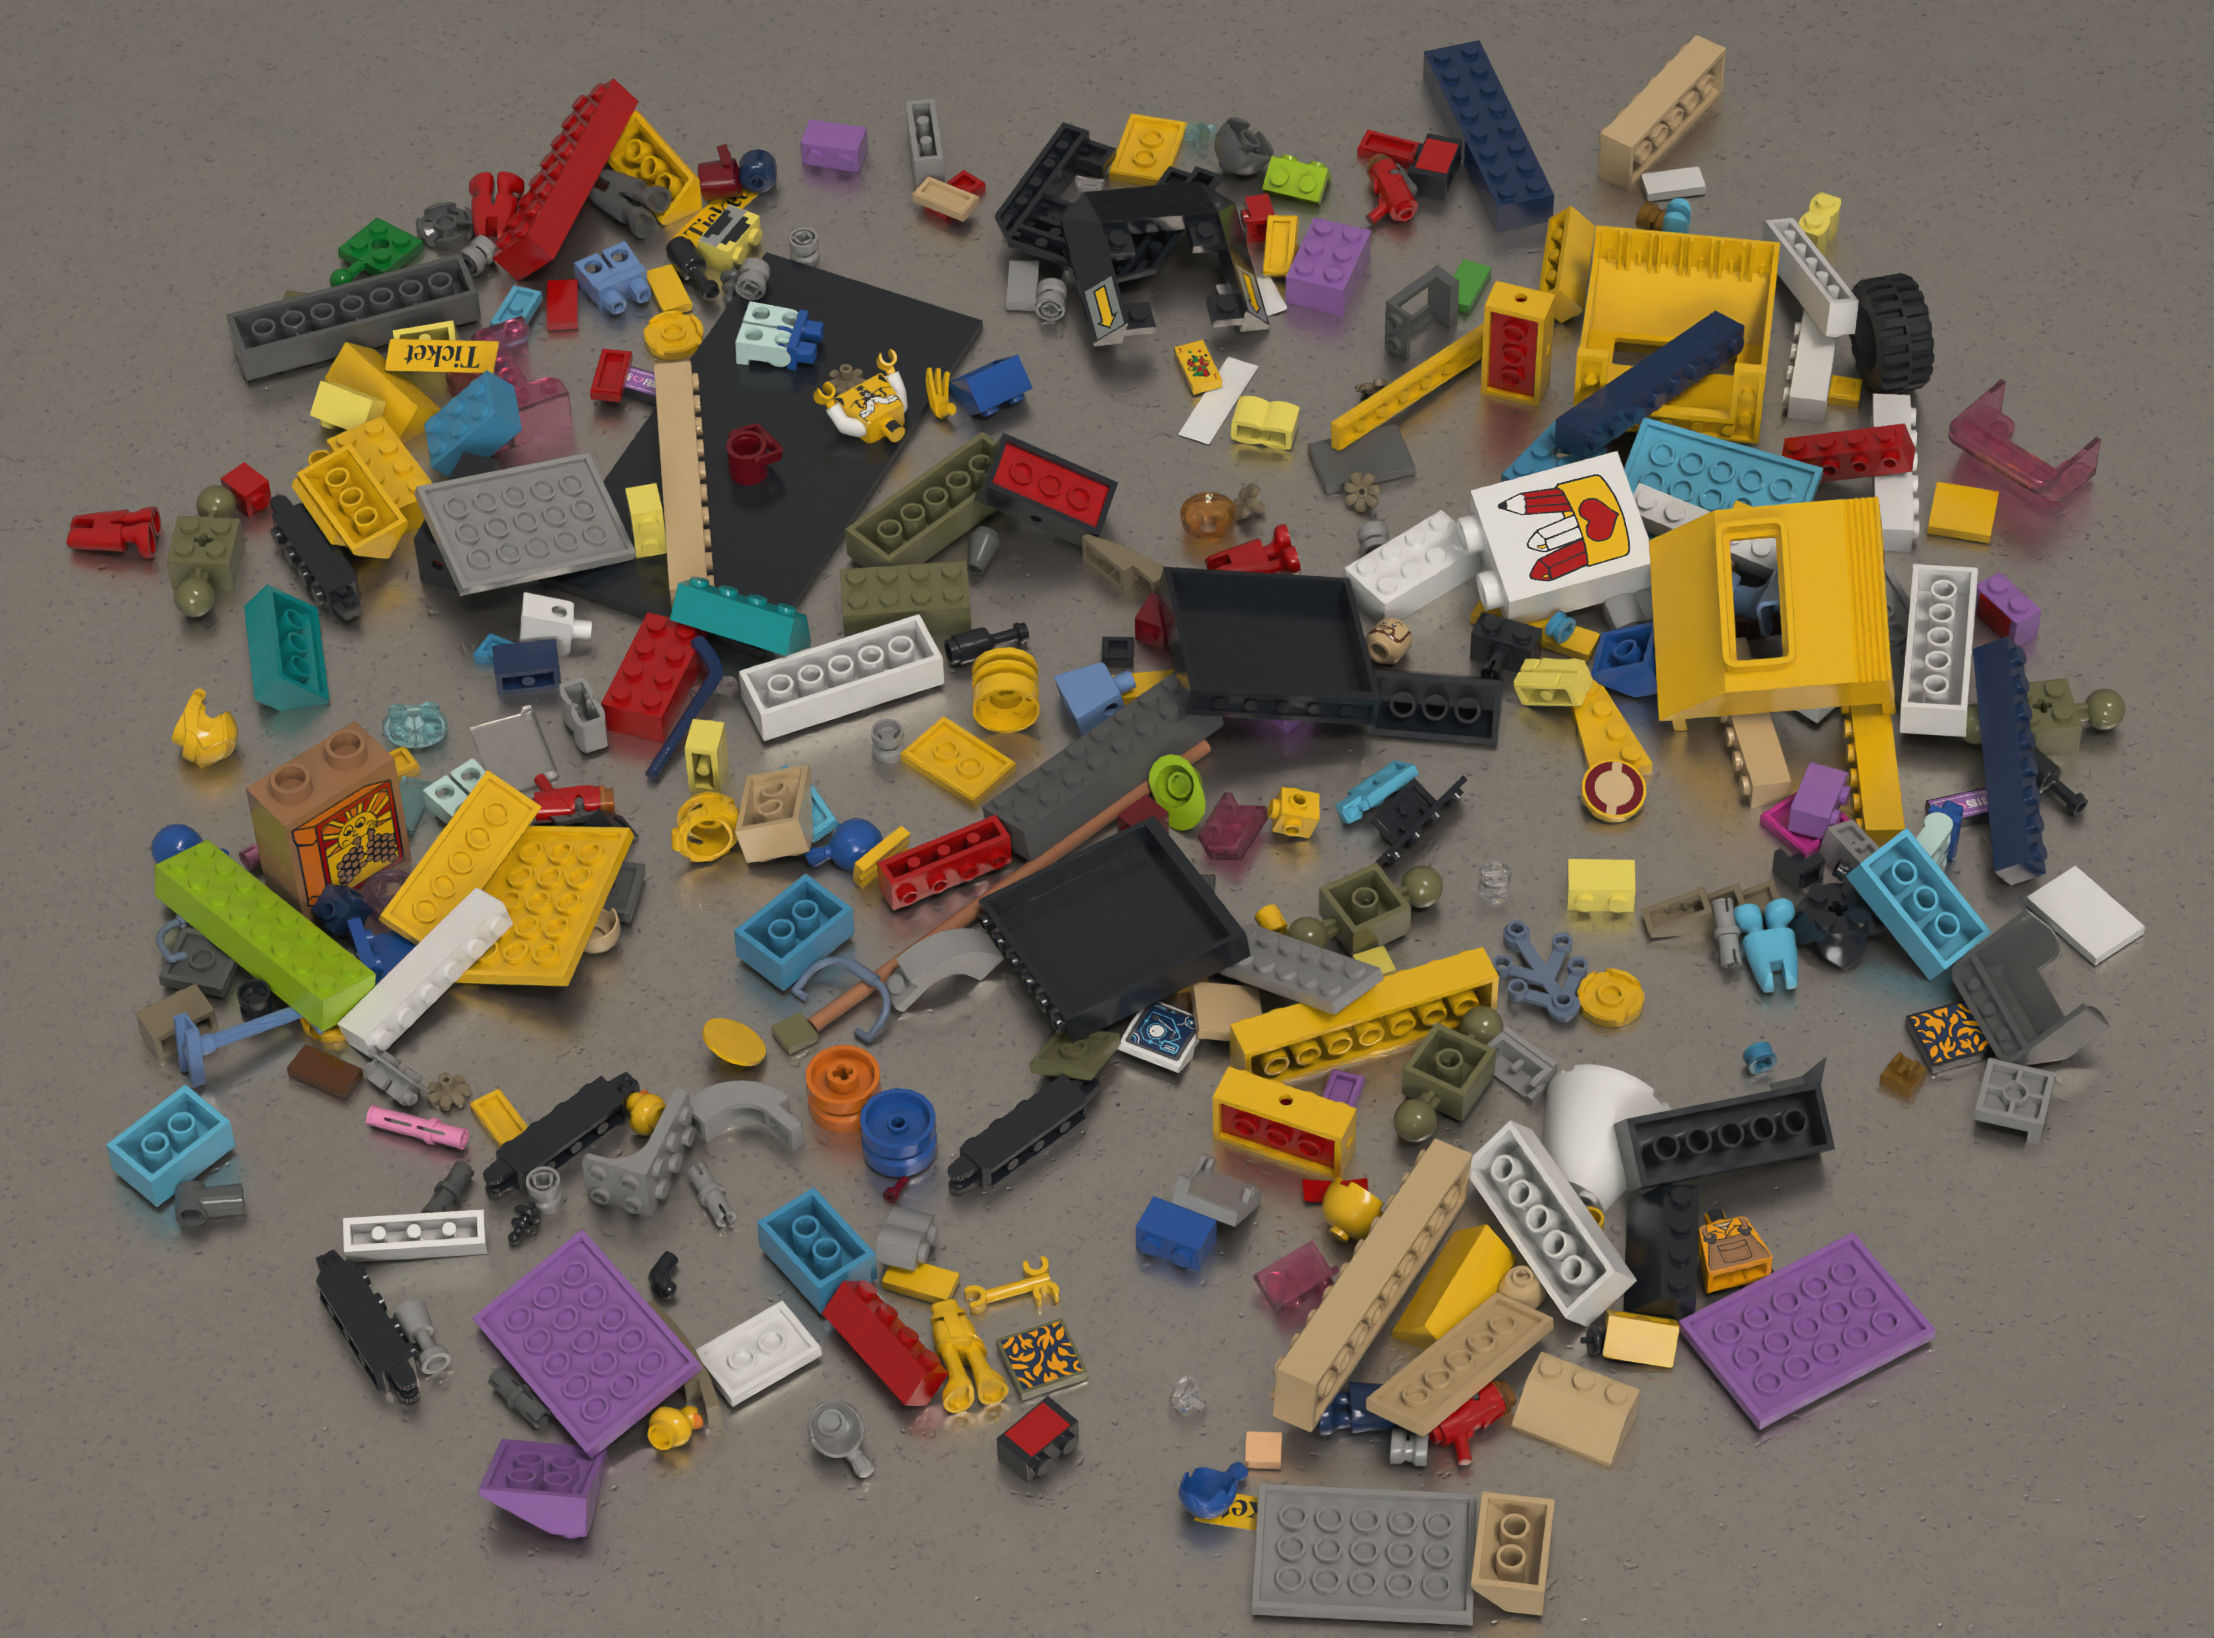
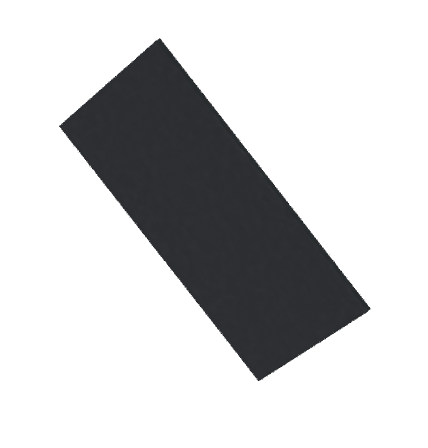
M766 252L762 260L768 263L771 273L766 282L767 287L764 296L758 300H747L737 293L689 360L691 361L692 373H698L700 391L694 392V395H700L701 413L695 414V416L702 418L703 435L697 436V439H703L705 458H699V462L705 461L706 480H700V483L707 484L708 502L702 503V507L708 506L710 525H705L704 529H710L712 547L705 549L706 552H712L713 571H707V576H714L715 587L719 588L721 585L730 586L738 589V594L747 597L750 594L759 595L767 598V603L777 606L779 603L797 607L844 537L845 529L854 522L930 408L926 389V369L932 368L933 380L935 369L937 368L941 369V382L946 371H949L950 378L983 329V320ZM749 302L793 309L797 312L799 310L809 311V320L823 322L824 336L822 342L806 341L817 344L815 363L799 362L796 371L787 369V366L777 367L769 362L750 360L749 365L736 364L735 342ZM889 349L894 350L897 354L894 369L895 372L899 371L907 393L908 408L904 413V436L897 442H892L885 436L874 443H867L859 437L841 433L827 414V406L815 402L814 392L819 388L827 396L822 386L825 382L830 381V372L832 370L840 372V367L844 364L851 365L852 371L858 368L861 369L864 374L863 379L866 380L879 373L887 376L886 371L878 368L876 360L879 353H881L882 359L886 363H891L888 351ZM657 406L603 481L631 542L632 537L625 488L656 483L662 505L665 528ZM754 423L759 424L783 447L782 459L768 464L769 473L760 483L741 485L733 481L729 476L726 443L729 439L728 434L734 429ZM667 553L636 558L635 555L634 560L538 580L539 583L645 618L647 612L671 617L672 608ZM708 632V639L761 658L768 651Z

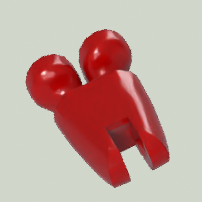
M490 172L479 173L469 181V193L473 197L471 200V212L475 238L482 235L488 239L489 237H497L499 239L508 230L507 222L517 212L518 199L523 196L525 191V183L522 178L510 172H498V194H496L494 204L492 198L495 193V180Z
M151 506L136 512H129L128 509L74 516L70 523L66 544L71 549L126 552L130 542L137 546L142 557L145 559L154 558L156 555L155 536H159L161 531L159 510L157 507Z
M1286 524L1275 527L1272 542L1266 546H1263L1261 540L1256 538L1208 556L1204 561L1206 568L1212 570L1301 574L1299 557L1295 546L1291 545Z

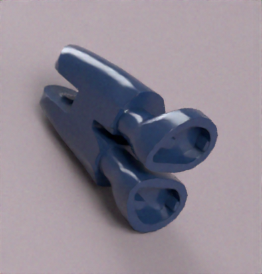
M1349 1381L1348 1392L1339 1391L1318 1422L1319 1436L1333 1434L1338 1429L1351 1428V1433L1393 1429V1427L1400 1428L1401 1426L1366 1410V1398L1383 1384Z

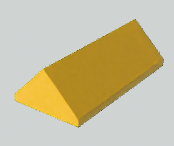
M635 110L607 160L608 164L616 172L645 181L648 187L660 185L671 192V203L666 211L656 213L650 210L662 225L667 226L702 210L700 180L646 118L639 111Z
M345 342L325 376V381L337 382L386 401L382 417L403 444L425 432L424 424L441 409L399 371H385L386 359L375 349Z
M351 443L296 473L353 555L390 558L409 525L408 521Z
M1487 1224L1454 1231L1391 1332V1337L1425 1351L1493 1294L1498 1292L1500 1281L1515 1266L1517 1257Z

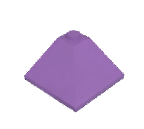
M501 1439L479 1487V1496L550 1534H558L571 1539L586 1537L595 1514L607 1458V1448L590 1459L579 1445Z

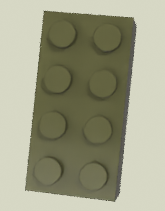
M967 561L840 569L844 638L920 614L931 636L951 635L972 630Z

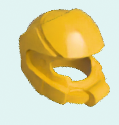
M199 688L194 690L183 714L174 728L171 741L182 747V756L186 760L196 763L199 767L203 768L230 756L236 748L239 732L235 718L230 711H225L224 714L221 713L215 718H210L206 715V692Z
M711 791L691 796L678 811L676 818L678 827L671 830V848L674 851H680L683 856L693 862L714 861L729 853L738 840L735 829L739 810L735 805V800L722 793ZM717 828L709 833L705 831V829ZM687 837H689L690 839L694 838L703 842V844L699 845L694 842H690Z

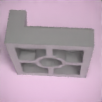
M1988 1058L1973 1120L2027 1131L2026 1141L2040 1144L2056 1073Z
M1204 1153L1189 1176L1183 1173L1178 1175L1172 1203L1235 1227L1260 1205L1263 1190L1258 1188L1257 1185L1247 1184L1214 1171L1217 1158Z

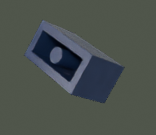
M556 639L492 646L498 696L559 689L561 676Z

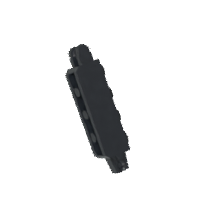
M283 494L272 497L270 499V506L274 512L272 515L274 528L270 530L272 538L277 546H283L289 564L291 566L296 565L302 583L305 586L310 585L316 603L318 605L323 604L330 615L337 612L345 621L362 614L359 602L361 591L359 590L358 574L339 547L331 545L303 503L293 506L286 495L283 496Z
M627 1072L610 1081L600 1076L592 1083L585 1084L578 1093L567 1101L556 1105L542 1119L531 1123L524 1132L513 1140L505 1142L495 1152L497 1160L490 1164V1167H486L487 1169L483 1173V1178L486 1182L485 1190L488 1197L490 1196L495 1199L503 1197V1194L506 1195L514 1188L521 1193H528L526 1177L530 1171L537 1167L547 1166L559 1172L623 1126L626 1121V1100L630 1094L640 1092L638 1081Z
M1063 1074L1053 1082H1047L1039 1092L1028 1100L1019 1102L1014 1110L1007 1115L994 1120L979 1135L967 1139L962 1147L959 1148L960 1157L954 1163H951L947 1169L948 1177H950L948 1187L951 1193L962 1195L976 1185H979L982 1189L993 1190L1086 1123V1105L1101 1091V1082L1095 1077L1092 1080L1076 1078L1069 1080Z
M334 1249L316 1257L317 1267L320 1272L316 1280L320 1292V1302L375 1389L383 1392L393 1389L400 1400L406 1404L418 1401L420 1390L417 1386L418 1375L415 1365L419 1358L417 1351L410 1341L405 1343L402 1339L403 1331L395 1317L389 1318L386 1314L387 1306L379 1292L374 1294L370 1289L372 1284L365 1269L361 1268L358 1270L351 1258L345 1261Z

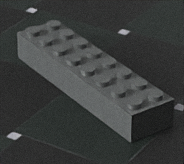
M461 253L226 314L231 341L246 381L335 358L345 342L373 348L390 343V339H394L393 330L452 320L456 326L481 319L478 293Z
M1173 672L983 805L984 818L996 815L1011 837V850L1032 862L1148 780L1153 763L1160 757L1169 754L1183 755L1224 726L1223 719L1216 716L1185 715L1176 673Z

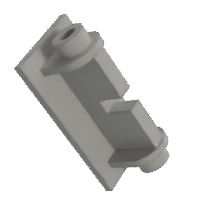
M371 1049L367 1051L375 1058L364 1067L366 1079L384 1091L392 1082L386 1093L396 1099L401 1105H414L418 1099L417 1094L420 1089L427 1093L431 1092L430 1089L420 1083L423 1079L420 1074L407 1066L404 1070L399 1068L398 1066L401 1061L392 1054L384 1051L382 1055H379Z

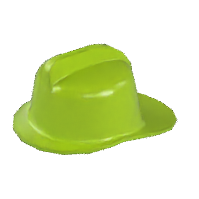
M1169 754L1160 757L1153 763L1149 772V784L1154 798L1161 807L1169 812L1170 827L1181 831L1192 829L1200 823L1205 813L1206 800L1202 789L1201 775L1188 760L1180 755Z

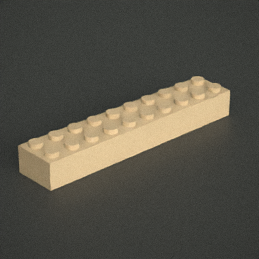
M1434 1139L1427 1150L1422 1149L1416 1159L1415 1168L1412 1172L1407 1171L1405 1173L1398 1193L1390 1195L1381 1218L1378 1216L1374 1218L1368 1237L1365 1240H1359L1350 1263L1345 1262L1342 1265L1335 1285H1329L1326 1288L1318 1310L1312 1309L1309 1313L1303 1332H1297L1294 1335L1287 1355L1285 1357L1280 1356L1273 1369L1276 1383L1271 1392V1400L1274 1401V1417L1308 1432L1313 1431L1328 1405L1332 1403L1466 1203L1472 1153L1438 1139Z

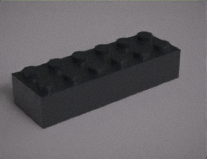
M1820 1081L1627 1118L1614 1124L1628 1192L1819 1155L1835 1149Z

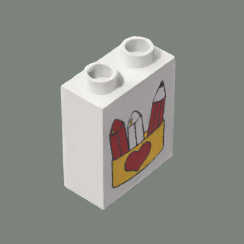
M1617 451L1471 490L1469 515L1457 518L1458 534L1465 554L1470 555L1480 552L1487 570L1476 574V584L1482 605L1486 611L1500 608L1503 618L1527 624L1552 617L1559 611L1571 612L1603 603L1605 600L1616 595L1625 593L1635 594L1642 589L1651 587L1649 538Z

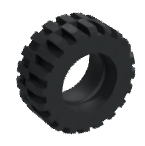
M1903 273L1860 280L1851 290L1859 300L1855 334H1849V339H1851L1852 354L1855 357V365L1860 372V378L1863 379L1862 382L1866 383V388L1874 394H1893L1921 389L1931 379L1930 376L1933 373L1932 363H1934L1935 355L1933 353L1934 338H1932L1933 329L1928 315L1929 310L1924 302L1925 297L1922 291L1919 290L1918 283L1911 276Z

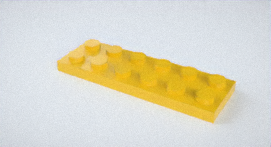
M487 770L387 905L378 920L417 946L476 887L480 890L484 889L542 807Z

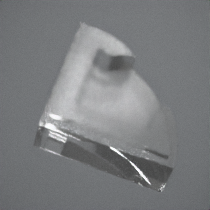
M1076 176V192L1081 196L1083 192L1104 190L1105 179Z

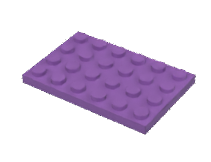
M583 1229L472 1317L478 1327L528 1386L532 1388L534 1393L590 1459L594 1458L703 1369L699 1361Z
M1854 1232L1679 1321V1331L1759 1430L1935 1339L1936 1334L1935 1328Z

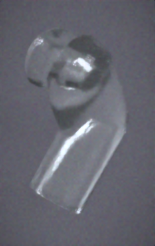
M723 676L710 696L724 698L734 696L738 691V681L732 676ZM703 682L689 689L692 699Z

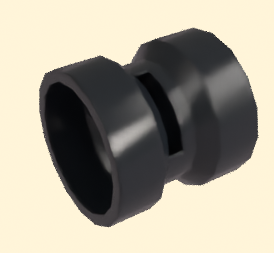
M251 979L238 987L237 998L244 1022L275 1012L271 1000L270 987L265 981Z

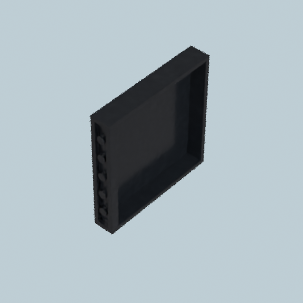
M1163 567L1158 595L1185 715L1375 725L1381 698L1349 578Z
M1151 816L978 900L981 909L978 920L981 927L986 933L991 932L993 934L994 944L1000 953L1006 952L1007 960L1015 973L1020 971L1022 974L1021 978L1029 993H1036V999L1041 1010L1044 1013L1049 1012L1051 1014V1020L1059 1034L1064 1032L1071 1043L1251 956L1246 932L1155 816Z

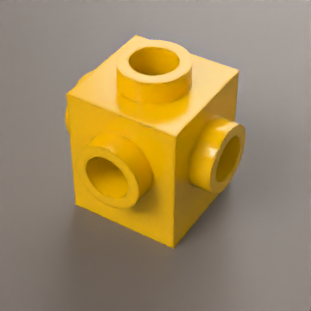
M1281 787L1276 798H1272L1268 805L1267 815L1268 818H1272V832L1309 839L1320 821L1319 793L1303 791L1298 788Z

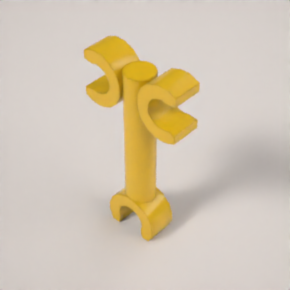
M1041 1256V1268L1036 1270L1029 1267L1027 1260L1023 1261V1275L1025 1279L986 1290L978 1285L967 1286L964 1289L965 1300L979 1299L969 1303L970 1314H981L987 1308V1303L1033 1291L1034 1304L1038 1308L1042 1307L1041 1296L1043 1294H1050L1053 1296L1055 1303L1059 1302V1287L1050 1279L1048 1259L1045 1256Z

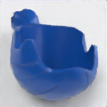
M852 818L845 820L836 828L829 845H825L822 848H810V852H805L804 854L813 867H818L825 860L831 859L840 868L846 871H854L855 862L883 840L880 830L871 822L862 818Z
M172 824L162 828L155 835L151 843V853L153 859L160 863L204 840L193 828L185 824ZM219 848L229 856V851H227L224 848Z
M1240 1462L1231 1464L1225 1472L1206 1467L1195 1468L1190 1477L1189 1472L1183 1475L1178 1490L1179 1499L1183 1507L1197 1518L1213 1519L1220 1517L1233 1504L1238 1491V1483L1247 1477L1248 1470Z

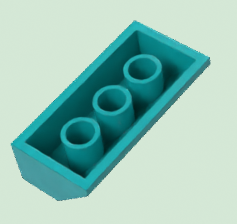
M693 576L689 580L680 582L677 585L670 617L672 621L784 656L810 648L811 645L807 616L796 612L797 608L792 605L779 603L776 606L767 603V598L750 594L747 597L738 594V589L721 585L718 588L709 585V580Z
M267 584L244 605L255 700L279 711L325 705L330 699L318 608Z

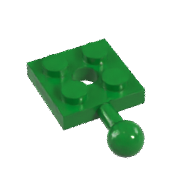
M377 217L338 248L339 258L352 265L347 269L335 270L329 279L330 286L334 287L353 282L354 278L363 271L376 276L399 270L424 250L423 240Z

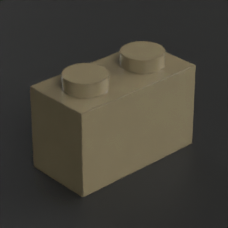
M196 983L135 1013L140 1034L158 1060L177 1052L173 1016L186 1012L199 1029L200 1035L206 1033L211 1035L219 1031L215 1010Z

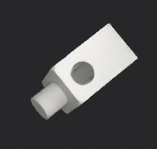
M523 593L519 643L556 639L558 656H567L570 654L572 638L591 639L592 621L575 620L574 604L571 601Z

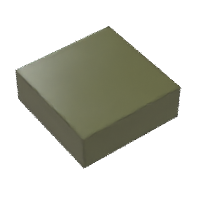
M801 1012L771 1026L772 1034L789 1056L818 1041V1033Z

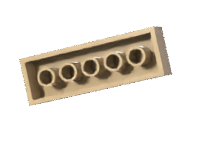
M1695 35L1688 44L1685 43L1681 47L1679 53L1672 60L1666 62L1663 70L1657 76H1653L1645 89L1641 93H1636L1631 103L1625 109H1621L1618 112L1615 120L1601 130L1598 139L1600 142V153L1597 158V164H1599L1598 178L1626 191H1629L1641 179V174H1645L1723 92L1726 59L1725 47Z

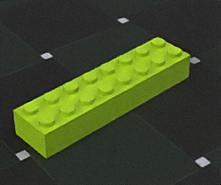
M208 839L154 865L155 896L256 979L265 981L273 993L311 1024L318 1027L321 1032L336 1025L375 987L376 974Z

